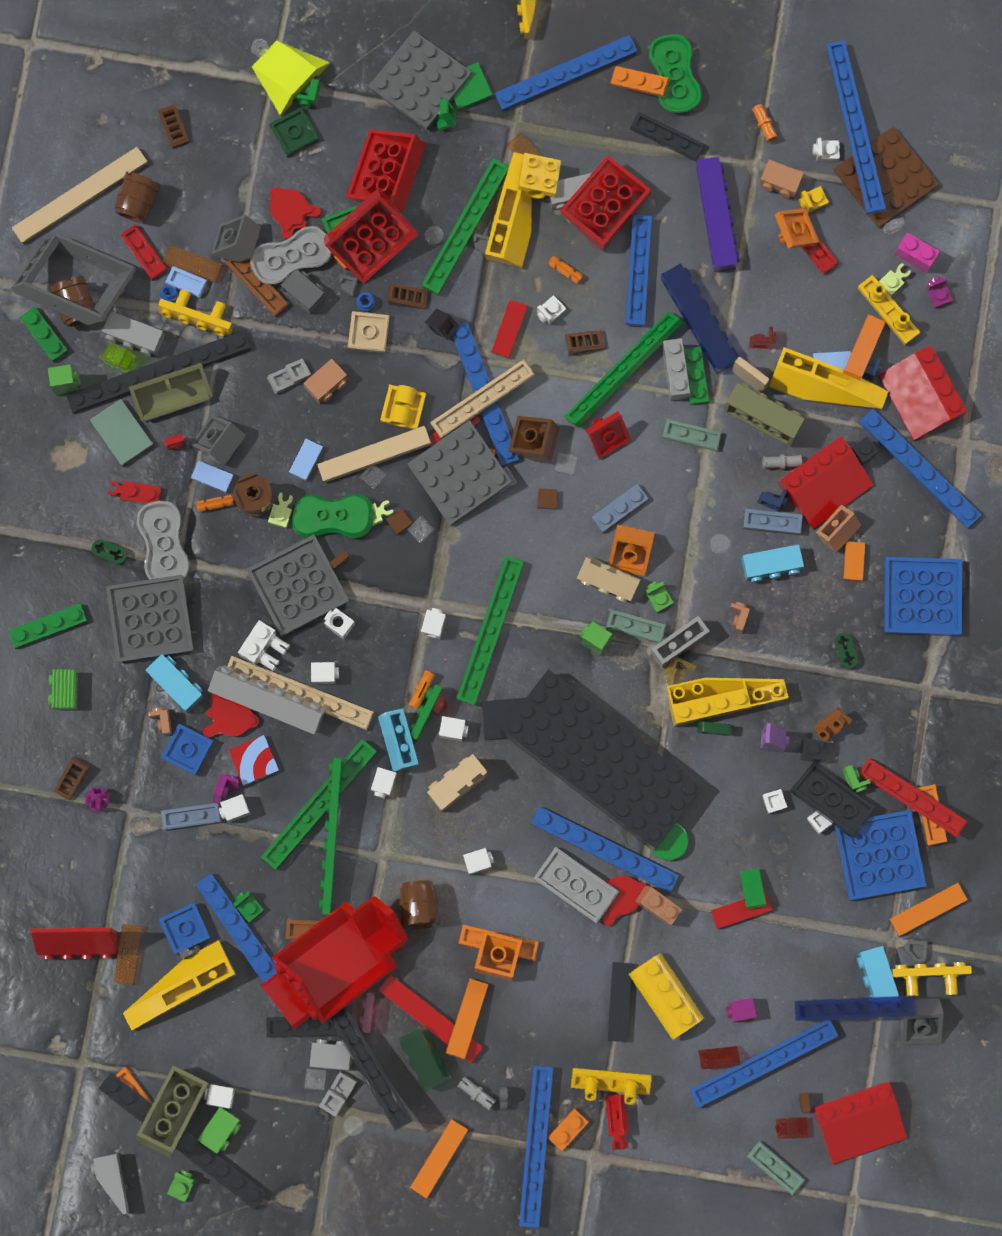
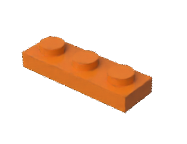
M616 66L610 84L614 87L664 97L669 78Z
M935 784L917 788L939 802ZM922 816L928 846L948 842L945 830Z

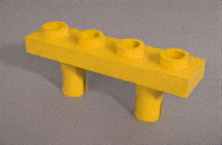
M873 275L857 287L904 345L920 334V331L911 322L909 315L901 310L886 292L885 286L880 284Z
M182 289L175 303L163 299L159 301V313L166 318L172 317L178 319L183 324H192L201 330L213 331L218 336L231 335L232 323L221 319L226 309L224 303L216 302L211 315H207L186 307L191 293Z
M966 962L954 963V967H946V963L934 964V967L927 968L926 964H915V968H907V965H895V969H891L893 978L904 977L906 979L907 997L918 996L917 978L943 976L945 977L946 995H957L958 975L972 974L971 966H966Z
M573 1068L571 1088L585 1089V1099L588 1101L596 1099L597 1090L624 1093V1102L628 1105L635 1104L636 1094L650 1095L651 1075Z

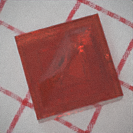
M439 694L432 710L434 715L440 717V714L447 708V696Z

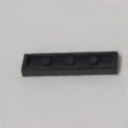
M638 112L630 127V130L697 162L705 147L704 143L641 112Z
M612 962L607 1041L627 1042L631 991V977L629 974L632 972V963Z
M285 1017L266 1018V1038L339 1036L329 1019L322 1024L317 1018L314 1020L310 1017L296 1029H293Z

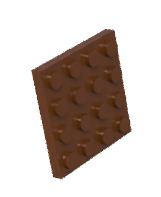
M894 126L870 143L886 207L885 212L868 215L878 229L939 185ZM851 156L834 168L833 171L866 212L853 156Z

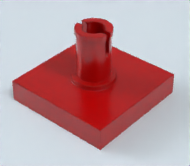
M618 411L604 420L603 418L595 419L593 426L586 430L598 459L603 458L631 441L622 415Z

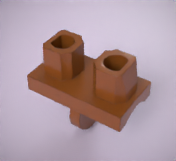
M838 706L814 725L813 729L823 741L827 742L850 724L852 719L846 716Z

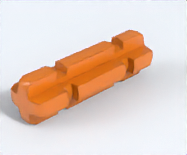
M556 256L550 259L549 266L554 269L557 268L558 272L567 278H571L576 284L581 281L583 275L580 272H575L574 268L563 261L560 262V259Z
M232 495L224 496V498L207 499L205 502L204 500L196 502L198 512L206 511V509L224 508L225 505L226 507L234 505Z

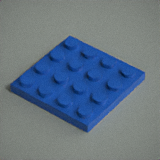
M885 557L884 633L961 636L962 559Z
M911 810L869 817L853 838H850L834 825L849 901L926 887Z

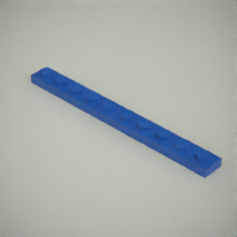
M845 40L826 44V49L866 214L885 212L886 207Z

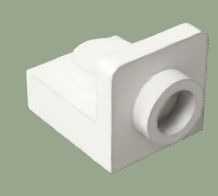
M817 138L816 144H813V155H816V160L839 161V141H822L821 138Z
M553 295L542 306L539 305L537 307V316L543 323L547 322L551 325L566 311V308Z

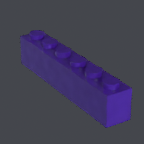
M719 157L700 159L696 162V171L713 271L734 270L737 267V263H740L739 252H735L734 245H737L736 234H732L731 227H734L733 217L729 216L728 209H731L730 199L726 198L725 194L728 191L727 182L722 177V174L725 173L723 162L720 163Z

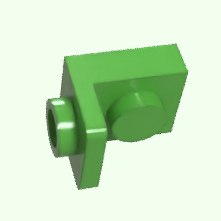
M656 581L648 585L645 593L656 613L673 605V601L666 591L663 581L660 583Z
M852 765L842 770L850 789L856 790L857 793L868 789L867 785L871 783L870 779L859 783V773L856 768L853 769Z
M182 1170L181 1173H175V1178L167 1194L186 1202L196 1180L192 1178L193 1174Z

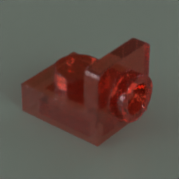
M769 326L768 337H765L764 334L750 336L749 348L771 349L773 343L776 344L777 337L776 332H773V326Z
M807 1117L776 1119L775 1130L777 1138L808 1137Z

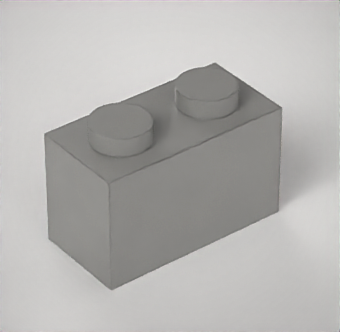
M317 1039V1043H312L310 1067L350 1071L351 1056L343 1042L336 1041V1045L328 1044V1040Z

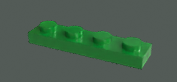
M79 603L12 628L8 632L14 648L17 649L88 621L82 605Z

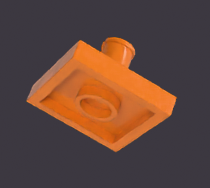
M806 208L779 211L775 214L781 229V233L778 235V238H781L779 241L787 244L788 249L813 246L819 243Z

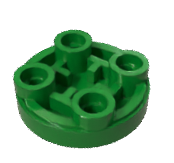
M675 823L655 850H652L654 855L665 861H673L680 858L688 847V835L685 829Z

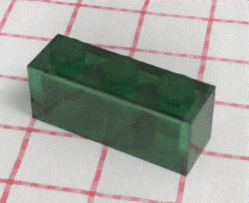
M426 1025L399 1038L401 1048L407 1053L410 1059L409 1064L416 1072L418 1082L425 1092L452 1079Z

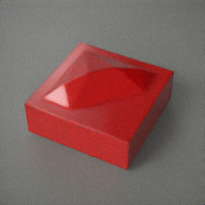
M183 434L166 438L165 444L168 450L180 449L186 445Z

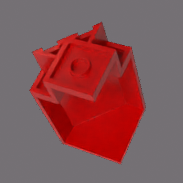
M376 896L370 898L357 909L345 902L272 957L275 963L273 968L277 973L260 986L293 1029H296L310 1017L314 1020L317 1018L323 1024L397 967L391 955L406 945L405 941L408 940V937L395 912Z

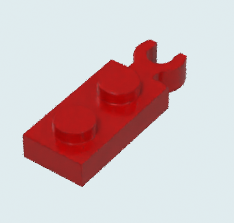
M110 481V485L115 486L116 490L114 492L108 491V495L111 497L121 495V501L146 505L160 500L162 488L124 481L123 486H120L117 482Z
M624 1094L605 1096L609 1136L614 1138L612 1149H628V1141L625 1135L629 1134Z

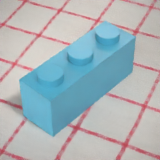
M799 545L747 554L741 558L746 581L751 580L752 583L762 581V578L769 576L770 579L779 578L781 574L785 573L796 575L804 567Z
M161 654L146 669V672L188 713L204 698L201 694L203 690L196 683L192 685L187 680L189 676L183 669L178 671L174 667L176 662L169 655L165 657Z
M403 708L385 712L378 716L393 772L418 765Z
M883 946L858 953L857 963L865 974L863 977L864 985L870 989L869 1001L871 1006L878 1010L901 1003Z

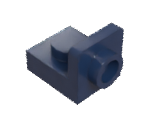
M877 358L874 367H871L868 363L862 377L873 380L875 375L879 376L883 366L879 364L881 359Z
M783 489L780 499L776 498V495L771 492H761L757 503L779 511L780 506L784 508L788 497L785 496L787 490Z

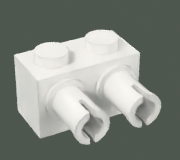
M259 620L238 653L250 663L257 665L260 662L274 671L276 669L275 665L278 666L280 661L265 653L267 648L270 646L282 655H285V649L288 650L290 644L276 637V631Z

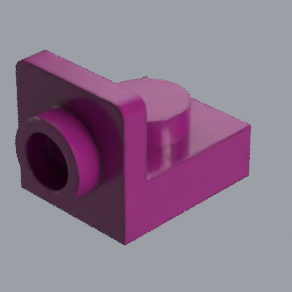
M946 277L931 279L926 290L934 309L952 303L953 299L946 285Z
M220 774L213 794V802L221 804L222 798L226 799L229 789L237 791L239 779L232 775Z

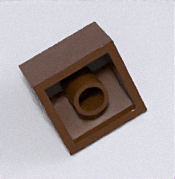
M517 416L509 452L532 461L551 463L560 427L552 419Z

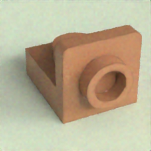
M740 602L731 603L729 610L740 613V615H735L733 625L736 626L734 632L742 634L750 609L746 608L747 605Z
M160 707L154 708L153 712H148V716L151 719L160 718L157 721L159 732L162 731L164 736L173 735L170 712Z

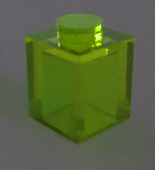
M109 343L103 352L101 360L109 367L127 373L135 356L127 349Z

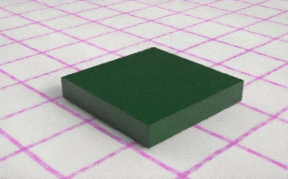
M302 107L269 124L286 157L319 141V137Z

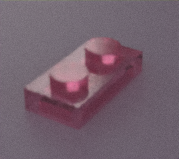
M367 993V997L362 999V1008L365 1009L364 1017L360 1016L359 1028H363V1033L371 1034L376 996L374 993Z

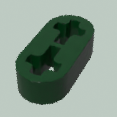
M101 539L96 540L92 544V552L100 559L115 565H122L127 560V553L122 547ZM102 544H104L103 547L106 550H108V552L101 551L100 553H98L96 547H100ZM121 551L122 559L116 560L115 556L111 554L112 552L118 554Z
M840 633L834 640L835 650L840 665L844 669H852L858 662L853 641L848 634ZM841 637L848 641L845 644L846 650H844L842 644H838ZM845 653H848L849 658L854 659L851 665L844 662L846 659Z
M698 722L697 733L733 736L734 725Z

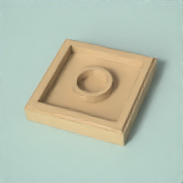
M352 311L348 349L385 353L390 316Z
M738 357L732 372L758 392L763 393L766 390L769 378L743 358Z

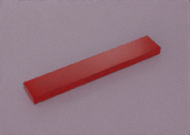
M870 758L867 759L859 772L860 776L866 780L870 779L871 783L955 837L959 836L968 822Z
M390 975L379 991L449 1045L455 1025ZM472 1038L465 1057L470 1063H472L483 1048Z

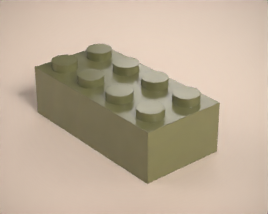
M737 383L726 402L724 412L790 447L803 424L804 418H802V415L797 411L785 409V406L780 402H772L768 399V396L761 392L757 394L751 390L750 386L744 383Z
M172 1066L137 1133L135 1141L171 1158L207 1088L208 1082Z

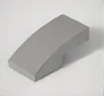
M302 358L286 365L284 369L268 375L267 379L275 394L310 377L311 373Z
M341 1070L319 1107L336 1117L358 1080Z

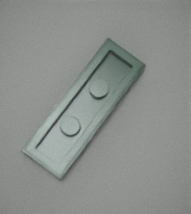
M667 419L662 438L717 452L722 432Z
M611 609L606 629L660 643L662 642L666 625Z
M760 1141L746 1156L792 1196L805 1181Z

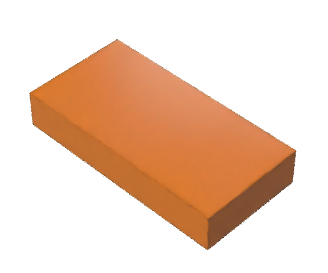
M848 541L845 543L843 580L863 581L865 543Z

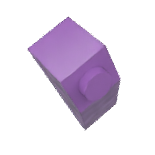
M767 723L761 733L760 750L784 752L785 747H789V736H786L787 731Z

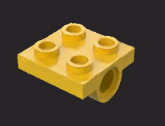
M524 153L518 189L527 191V195L532 198L540 199L545 197V195L555 197L561 160Z
M389 385L380 422L412 430L417 429L426 393L419 392L415 388L405 385Z

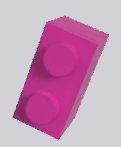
M906 233L895 255L928 273L940 251Z

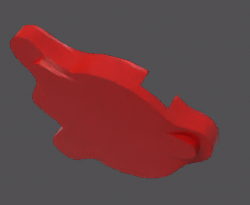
M275 187L270 191V212L273 219L281 226L282 236L285 240L291 238L295 230L306 227L304 220L306 217L318 218L321 215V209L307 203L304 196L296 190Z
M211 693L213 705L206 714L214 721L204 729L203 734L205 737L212 738L219 734L228 737H238L259 725V718L252 713L250 708Z
M618 876L605 881L618 890L619 894L604 915V925L611 926L617 917L627 915L637 909L639 905L635 901L644 887L647 886L645 883L637 882L627 876Z

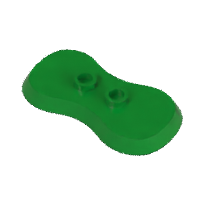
M677 34L665 35L655 39L649 48L650 60L658 71L659 76L669 78L665 96H658L661 105L667 111L676 113L695 108L700 103L702 93L691 71V44L685 37Z
M312 494L305 495L294 503L291 513L294 531L304 538L312 535L317 537L326 533H338L350 538H359L370 531L374 520V509L371 501L360 494H352L335 500L325 499Z

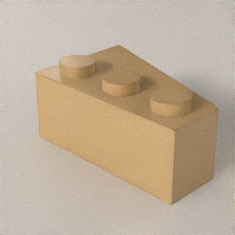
M590 556L585 558L577 576V579L582 580L581 583L590 587L594 585L599 588V591L608 595L613 593L617 595L616 599L623 602L633 599L641 579Z
M472 754L470 757L463 759L454 770L451 769L443 775L444 778L440 782L435 781L428 787L430 790L427 794L440 811L443 812L487 778V771Z

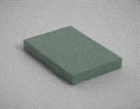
M122 399L90 419V422L121 466H124L153 446Z

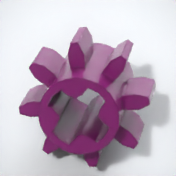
M94 787L91 791L87 792L85 804H90V809L93 811H102L104 807H108L110 794H105V789L101 787Z

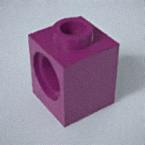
M753 998L729 1002V1007H726L728 1019L731 1018L732 1022L757 1017Z

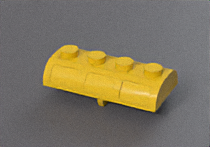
M661 953L629 974L672 1040L705 1019Z

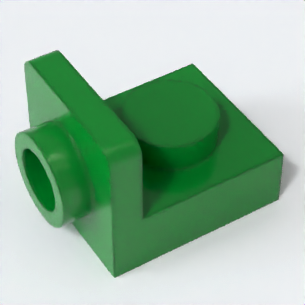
M311 79V84H308L306 87V95L297 94L296 99L300 106L305 108L316 107L320 91L319 80Z
M447 98L441 99L440 108H438L439 116L437 118L439 130L456 126L454 108Z
M241 892L235 897L236 902L233 903L234 906L249 923L265 911L250 892Z

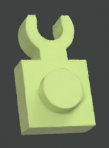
M903 263L897 267L896 273L890 270L879 281L880 284L885 286L886 292L891 297L904 285L901 279L908 278L911 273L910 270L907 273L901 272L904 266Z
M280 493L278 496L279 505L273 504L268 523L287 529L292 509L287 507L292 504L293 497L290 495L288 501H283V493Z
M389 501L382 502L378 508L375 503L372 504L374 509L372 526L383 522L381 516H391L394 513L393 509L390 511L384 510L386 506L390 505Z

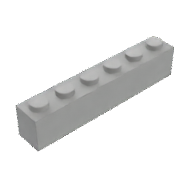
M219 666L214 671L208 691L312 734L319 730L326 711L317 702L310 703L305 701L300 695L288 694L286 690L279 687L273 688L263 680L256 681L251 679L250 675L234 672L228 666Z

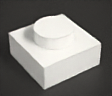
M781 789L762 795L768 814L787 808Z
M817 812L807 818L818 834H821L833 825Z

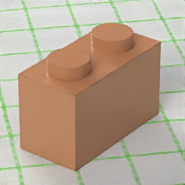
M768 160L759 185L766 191H775L784 198L791 197L794 199L804 173Z
M331 359L303 384L304 388L320 404L323 401L327 402L333 396L332 393L336 389H342L347 384L348 378L346 373Z
M841 505L817 530L816 534L824 545L837 552L861 527V523L853 512Z
M649 886L644 887L635 901L667 925H672L682 911L680 907Z

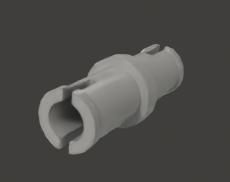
M780 454L779 456H763L762 458L764 469H785V467H799L802 464L801 455L785 456Z
M466 1077L457 1086L469 1094L473 1101L476 1100L487 1108L488 1111L496 1102L495 1099L483 1091L481 1086L477 1087Z

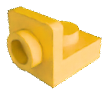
M821 186L809 192H801L799 199L802 209L806 208L807 213L820 209L829 203Z

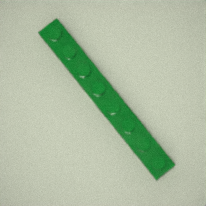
M494 158L492 159L423 281L422 288L439 295L503 182L509 166Z
M668 311L564 416L566 420L579 428L663 344V341L683 323L681 319Z
M505 556L457 696L458 701L473 706L476 704L524 561Z
M363 739L342 762L340 795L377 753ZM332 775L261 856L275 870L278 869L326 813L327 800H331V793H328V781H332Z
M334 758L333 762L330 761L329 765L332 781H328V793H331V800H327L326 812H330L329 820L325 821V832H328V839H324L323 851H327L326 859L322 861V871H325V879L321 878V890H324V896L319 901V910H322V914L328 915L332 911L343 758Z

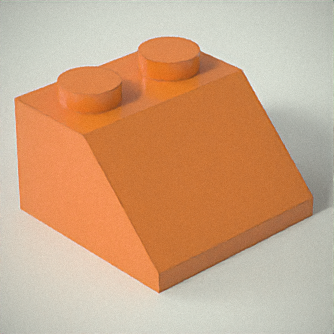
M617 525L608 565L624 572L645 576L655 533Z
M484 930L474 972L512 981L522 940Z

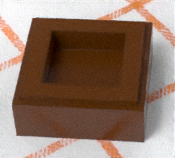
M539 488L537 508L556 509L558 490Z
M401 508L386 519L396 535H399L412 525V522Z
M343 551L330 562L335 572L350 560L349 555Z
M809 1092L800 1093L801 1112H811Z

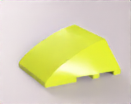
M276 41L252 66V69L281 116L293 104L297 94L311 82V79L315 76L318 77L330 65V62Z

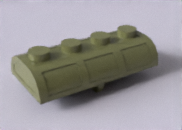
M202 363L129 386L141 421H148L208 401L213 397Z

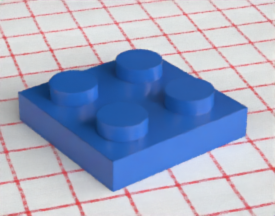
M178 724L161 759L196 776L214 741Z
M195 902L159 918L175 955L181 950L189 949L211 938Z

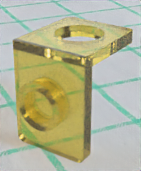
M676 657L674 664H669L665 672L668 675L665 684L669 683L677 664L691 671H695L697 666Z

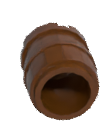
M126 171L123 178L124 182L117 194L115 213L131 221L143 223L153 208L156 193L159 192L161 185L156 182V185L152 184L151 178L132 172L130 176L129 172Z
M84 276L71 277L72 280L70 281L62 280L50 287V293L89 310L94 309L93 299L86 287L87 283ZM59 313L63 324L67 327L84 324Z
M254 473L244 475L238 479L233 490L237 506L248 516H262L272 506L274 497L271 486L267 479ZM250 490H258V493L254 498H252V496H248L247 494L250 493Z
M420 880L403 883L400 888L399 902L403 929H406V925L411 926V929L432 928L433 923L439 926L438 898L433 882Z

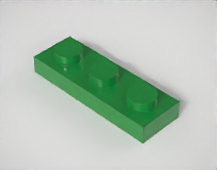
M35 306L19 317L53 363L68 353L66 347Z
M701 347L684 349L690 390V405L709 403Z
M436 684L434 688L430 687L425 698L428 700L425 706L421 705L419 708L417 722H413L410 726L411 739L416 742L443 691V688Z

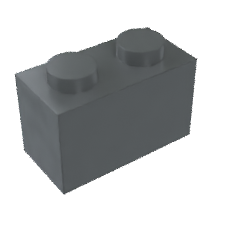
M295 269L281 284L282 291L311 314L325 299L324 289L318 283L313 284L309 280L310 277L304 271L299 272Z

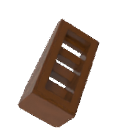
M173 104L158 110L171 147L174 148L188 143L189 139L176 105ZM174 120H177V121H178V122H175V123H173V124L167 125V123H169V122H171V121H174ZM180 127L179 130L170 133V130ZM183 134V137L177 138L175 140L172 139V137Z
M390 283L388 305L426 309L428 290ZM395 291L399 292L398 299L394 298ZM403 292H406L405 300H402ZM411 293H414L413 302L410 301ZM418 294H422L421 303H417Z
M602 330L565 334L568 356L605 349ZM594 336L598 337L599 345H595ZM587 337H590L591 346H588ZM583 338L584 346L581 347L579 339ZM572 340H576L577 347H573Z
M77 757L71 758L53 791L70 801L91 765ZM77 765L78 767L82 768V772L73 766ZM70 771L78 775V779L70 775ZM67 778L74 782V786L66 782L65 779ZM64 785L71 789L70 793L62 789L61 786Z

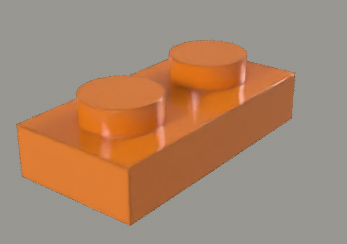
M573 1109L548 1136V1139L563 1151L588 1124V1121L577 1110Z

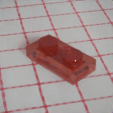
M737 1046L698 1050L701 1070L740 1065Z

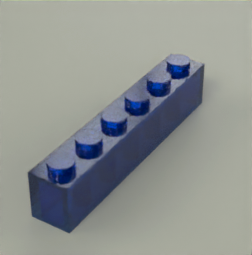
M679 264L662 273L660 280L717 375L734 365L738 353L734 347H730L728 344V336L725 331L721 332L716 316L711 315L709 312V304L705 299L702 300L699 295V287L690 280L691 274L686 267L683 268L682 264Z
M916 994L795 1001L796 1021L917 1015Z

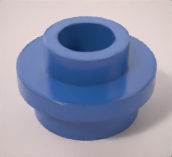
M165 286L160 291L159 298L173 303L178 298V292L172 286Z
M361 293L356 299L357 307L362 311L373 309L375 306L373 295ZM368 300L369 304L363 305L362 302Z

